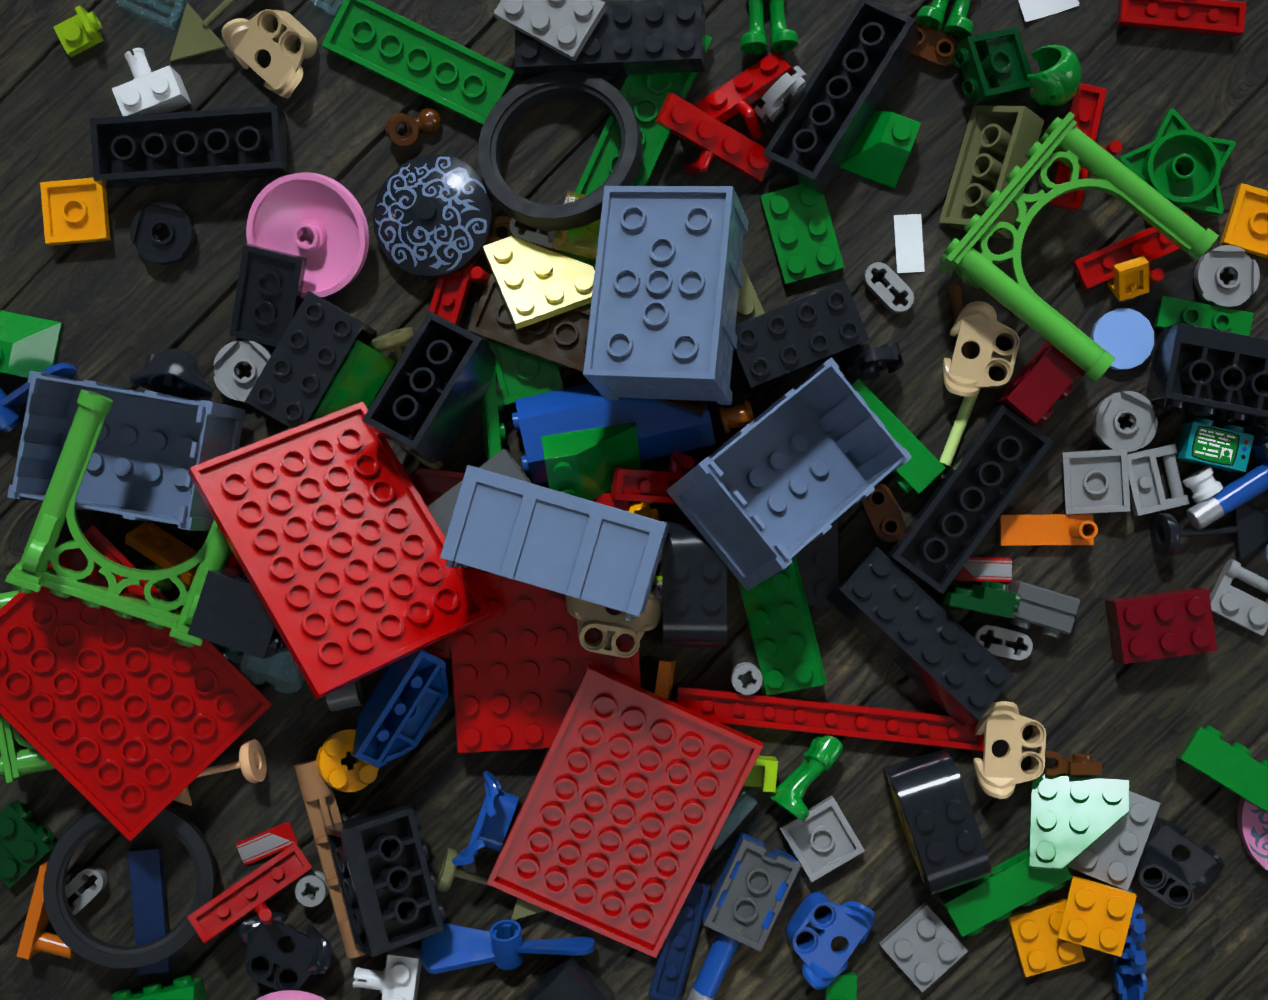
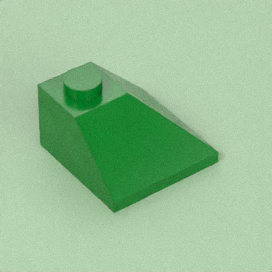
M874 111L838 169L894 189L911 152L921 122L893 112Z
M1 310L0 373L28 378L30 370L42 372L46 368L55 365L63 323Z

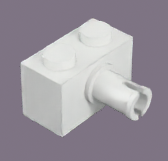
M142 48L132 49L135 55H132L131 51H127L124 54L134 79L112 88L122 116L170 113L192 104L181 76L170 65L151 72Z
M402 946L389 951L384 971L356 967L353 988L380 990L382 1000H417L422 965L421 948Z

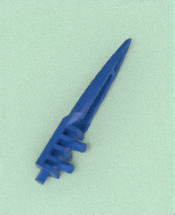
M1139 903L1134 905L1122 957L1111 954L1112 976L1118 1000H1144V992H1148L1145 975L1146 966L1144 965L1147 961L1146 951L1140 947V942H1145V935L1143 933L1146 930L1145 920L1139 916V914H1143V907Z

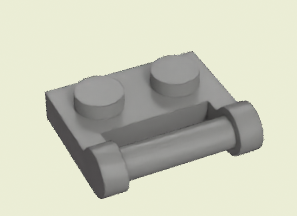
M1176 443L1128 454L1129 491L1134 516L1190 504L1188 495H1184L1175 453H1178ZM1161 456L1172 497L1169 499L1165 498L1156 459Z
M1230 559L1225 564L1210 594L1212 612L1258 635L1264 636L1268 628V597L1264 602L1230 584L1234 578H1237L1268 594V580L1241 567L1240 562Z

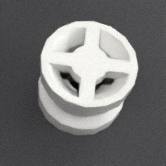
M1211 466L1192 473L1182 481L1185 487L1190 488L1193 492L1192 498L1195 503L1204 501L1223 489L1221 482L1214 479V471Z

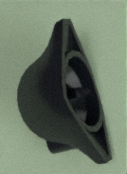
M167 349L159 352L157 355H147L145 367L132 373L129 377L130 384L167 395L179 397H212L213 395L212 387L204 381L199 373L195 358L190 353L181 349Z

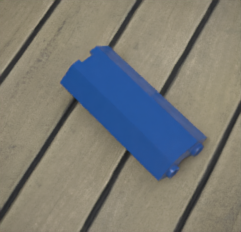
M591 383L516 399L517 412L512 413L515 431H521L526 454L521 456L525 474L531 473L535 485L548 482L541 436L635 422L640 461L671 455L675 450L685 452L716 445L707 406L703 417L653 399L619 398V401L606 400Z

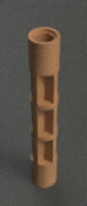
M316 758L294 765L346 956L347 958H356L366 954L355 949L324 827L342 822L333 788L319 776Z

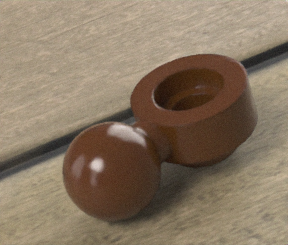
M431 108L420 111L415 119L409 115L397 113L388 119L385 127L386 135L393 143L407 146L416 140L420 130L425 133L436 132L440 128L441 117L436 110ZM402 123L404 125V132L397 134L396 127Z

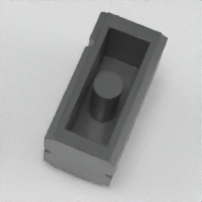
M1013 581L1010 592L1020 594V605L1018 611L1013 612L1010 624L1029 629L1030 623L1041 626L1040 633L1059 638L1060 633L1068 635L1071 633L1080 599L1022 581Z

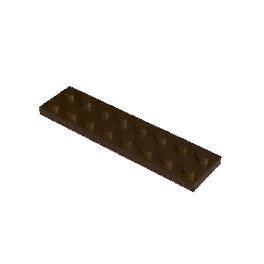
M490 274L467 331L487 341L583 374L590 309L581 306L516 330L494 275ZM653 399L703 417L708 401Z

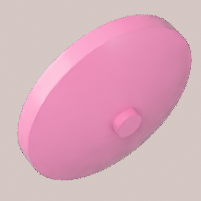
M302 172L280 177L264 187L255 198L248 214L246 226L247 244L307 258L301 298H305L308 291L319 297H325L345 288L360 273L367 258L369 230L364 212L348 189L327 176Z

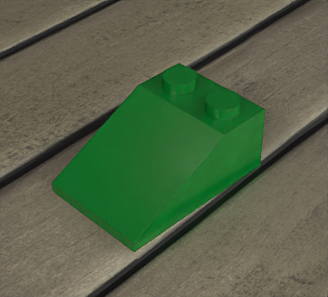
M635 422L541 436L549 489L591 501L611 491L614 466L641 468Z

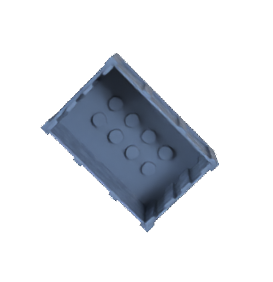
M604 186L583 375L606 400L619 401V398L717 401L720 405H731L732 391L730 389L732 358L733 349H737L738 339L735 333L739 288L743 286V274L741 272L744 233L748 232L749 222L733 186Z
M832 357L666 490L746 591L784 570L793 562L791 560L793 556L807 544L824 535L832 528V522L851 506L870 495L875 490L874 486L886 475L901 467L912 458L906 448H902L898 441L896 442L877 415L870 410L860 394L845 379L843 373L838 369V364Z
M30 370L28 383H30L13 484L9 485L8 498L44 500L78 409L77 399L82 389L105 396L113 400V404L109 414H107L76 499V510L104 511L123 515L124 519L159 521L178 525L179 529L210 531L214 518L188 474L189 468L239 449L245 409L206 400H188L145 390V392L130 390L95 381H77Z
M467 465L440 558L447 560L446 567H474L628 613L626 620L632 621L636 616L640 617L641 612L644 613L669 525L662 521Z

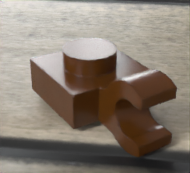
M1045 751L1046 758H1054L1056 761L1054 767L1044 768L1043 772L1047 775L1056 776L1063 773L1070 775H1102V762L1092 758V754L1072 753V758H1063L1055 751Z

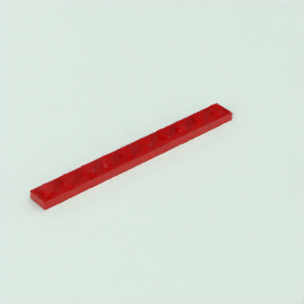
M678 686L676 704L719 723L978 751L984 750V734L975 735V727L978 721L961 726L951 715L759 694L743 695L739 692Z

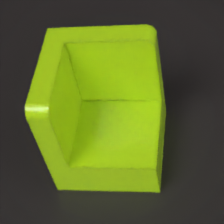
M759 755L743 786L761 787L763 792L776 793L777 758Z

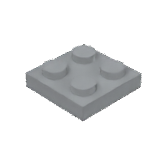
M1127 449L1062 452L1066 514L1131 511Z
M833 796L808 809L810 814L805 822L794 817L779 826L811 882L865 851Z
M925 902L879 943L921 992H924L968 952L966 947Z

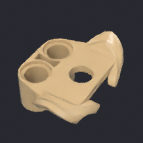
M265 9L250 20L243 18L233 19L227 22L221 31L224 42L240 65L245 69H248L250 66L265 80L263 85L265 88L287 99L303 78V68L301 67L303 59L312 58L317 51V41L314 35L286 11ZM275 17L278 20V28L276 31L273 28V21ZM297 38H299L301 42V48L299 52L296 50L295 42ZM264 49L271 56V63L266 68L261 67L257 60L258 53Z
M983 301L971 302L959 313L950 331V336L958 334L952 361L950 358L944 357L943 377L946 389L953 394L965 397L975 396L984 387L991 389L1003 388L1009 382L1013 373L1020 341L1018 334L1013 329L997 321L995 309L991 305ZM999 337L1009 338L1012 342V349L1008 351L999 350L996 346V339ZM966 342H974L979 346L980 353L976 358L968 359L963 356L961 348ZM991 367H1001L1005 372V378L1002 381L992 380L988 374Z
M653 593L649 594L644 613L641 612L640 617L636 616L632 621L626 620L628 613L621 611L619 614L612 615L606 611L605 606L566 595L565 601L567 611L577 619L579 641L582 647L590 652L622 658L631 657L638 651L644 632L653 630L658 625L662 613V602ZM590 628H597L602 632L601 639L596 643L587 642L584 638L585 632ZM621 634H629L633 637V643L627 649H621L616 645V639Z
M1007 701L993 702L975 727V735L984 734L983 761L980 758H974L973 763L983 791L994 798L1006 799L1013 794L1016 784L1034 780L1043 773L1045 767L1046 731L1044 726L1038 721L1019 715V710L1015 703ZM1031 725L1033 733L1030 738L1024 740L1022 736L1023 729ZM1002 739L1008 744V751L1004 756L996 757L992 753V745L995 741ZM1030 756L1031 766L1027 770L1022 771V760Z

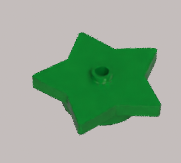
M1172 108L1165 113L1150 144L1122 155L1117 160L1179 209L1219 216L1224 212L1219 185L1221 169L1234 149L1236 142L1206 137L1194 131L1178 112ZM1175 167L1180 170V174L1176 171Z

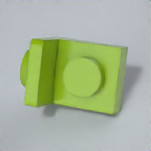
M81 5L75 7L77 15L53 27L66 53L70 57L104 41L98 31L102 29V25L93 11L87 12Z

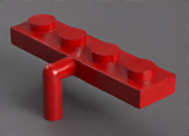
M1119 0L1117 25L1239 37L1244 33L1247 2L1228 0Z
M774 50L694 104V106L722 123L740 113L745 119L751 138L759 139L763 132L756 113L750 105L764 96L786 72L793 76L792 67Z
M1081 83L1077 94L1070 100L1067 114L1072 112L1075 115L1073 120L1077 122L1075 126L1093 141H1096L1107 89ZM1117 140L1111 142L1106 147L1101 146L1112 156H1115L1122 150V144ZM1057 161L1052 183H1066L1069 181L1070 168L1061 161ZM1082 167L1079 170L1078 179H1087L1089 171ZM1084 190L1061 195L1047 205L1077 212L1081 208Z
M673 93L667 94L655 123L702 150L698 161L689 162L685 165V172L692 175L706 172L714 157L756 182L762 181L769 166L763 156L766 148Z
M1185 212L1191 218L1189 212ZM1150 227L1071 263L1083 290H1086L1114 278V265L1141 256H1144L1148 262H1151L1180 248L1157 229ZM1149 266V285L1164 278V271L1162 269L1156 268L1151 270Z
M479 257L463 271L449 277L438 278L429 308L430 312L457 326L460 325L472 282L486 285L490 277L488 272L477 266Z
M675 450L671 454L669 470L614 466L610 497L614 500L675 503L666 490L689 472L681 471L682 467L691 469L695 461L682 451Z
M295 842L187 916L205 945L254 910L263 924L271 925L274 922V915L266 905V902L311 872L313 868Z

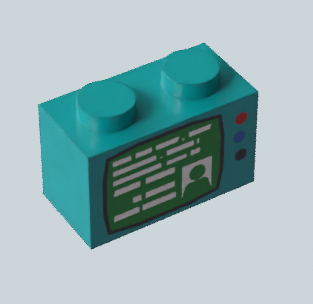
M1195 418L1193 422L1182 424L1177 446L1178 453L1175 454L1176 460L1202 466H1211V468L1232 473L1246 472L1254 435L1243 433L1244 428L1239 426L1225 425L1224 428L1213 426L1214 421L1204 418Z

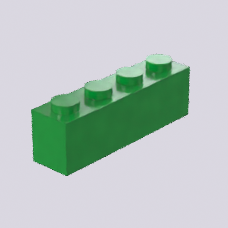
M857 379L851 384L853 389L860 394L867 403L866 405L877 415L896 442L898 441L902 448L905 447L912 456L909 461L892 472L897 477L895 483L906 494L910 491L913 494H920L945 469V466Z
M1209 725L1205 729L1196 726L1176 758L1268 814V761L1263 759L1259 763L1250 757L1252 751L1237 742L1231 746L1221 740L1224 734Z
M1029 847L992 867V875L960 885L939 896L960 935L962 937L966 935L974 936L983 931L984 925L993 920L998 922L1008 918L1012 914L1011 911L1021 905L1023 907L1032 905L1039 899V895L1048 890L1054 892L1066 885L1065 881L1072 878L1068 868L1066 867L1062 872L1029 869Z

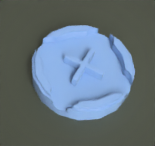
M1119 308L1104 314L1094 324L1090 335L1093 341L1115 357L1114 362L1109 367L1115 370H1128L1142 364L1150 356L1154 346V331L1149 320L1140 312L1130 308Z

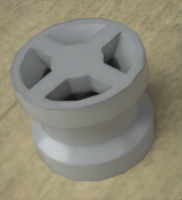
M742 662L733 668L730 679L737 692L743 695H750L760 689L763 677L756 665L750 662Z
M311 871L303 876L295 888L297 900L307 907L319 905L329 893L324 873L320 871Z

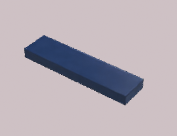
M162 847L131 849L128 851L136 945L155 941L169 933ZM171 955L159 962L137 967L138 975L170 972L172 970Z
M695 880L660 949L648 997L657 1000L680 999L709 895L710 883Z

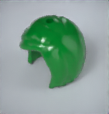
M1061 45L1042 46L1036 51L1031 52V56L1039 65L1040 73L1027 75V78L1033 85L1030 98L1039 105L1049 107L1060 106L1070 101L1077 94L1082 82L1081 65L1076 54Z

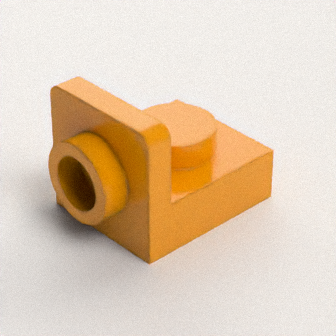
M1144 256L1114 265V278L1109 279L1107 282L1109 289L1119 302L1149 293V262Z

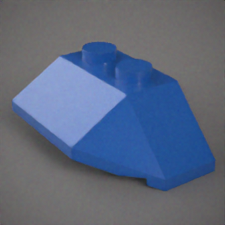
M420 649L390 664L359 714L352 752L354 757L380 768L386 765L388 761L396 759L417 747L449 696L445 670L446 662L443 659Z

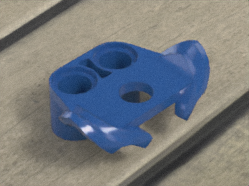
M488 771L483 773L486 797L468 846L461 850L457 857L452 859L454 865L473 863L475 861L474 857L478 855V850L482 847L500 852L520 797L499 790L502 788L501 784Z
M813 892L803 900L785 927V934L796 953L803 960V975L814 989L822 990L835 980L848 966L847 959L857 945L865 942L875 919V913L870 908L855 901L845 902L840 905L831 902L821 892ZM826 906L822 914L814 915L816 909ZM808 932L804 939L796 940L800 933ZM838 936L845 937L847 940L846 947L839 952L833 951L831 949L832 940Z

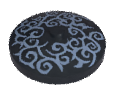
M442 154L420 156L398 167L382 185L376 198L373 212L375 236L386 257L403 271L427 279L452 276L475 262L482 254L483 246L487 245L491 238L495 221L494 201L484 184L483 178L465 162Z

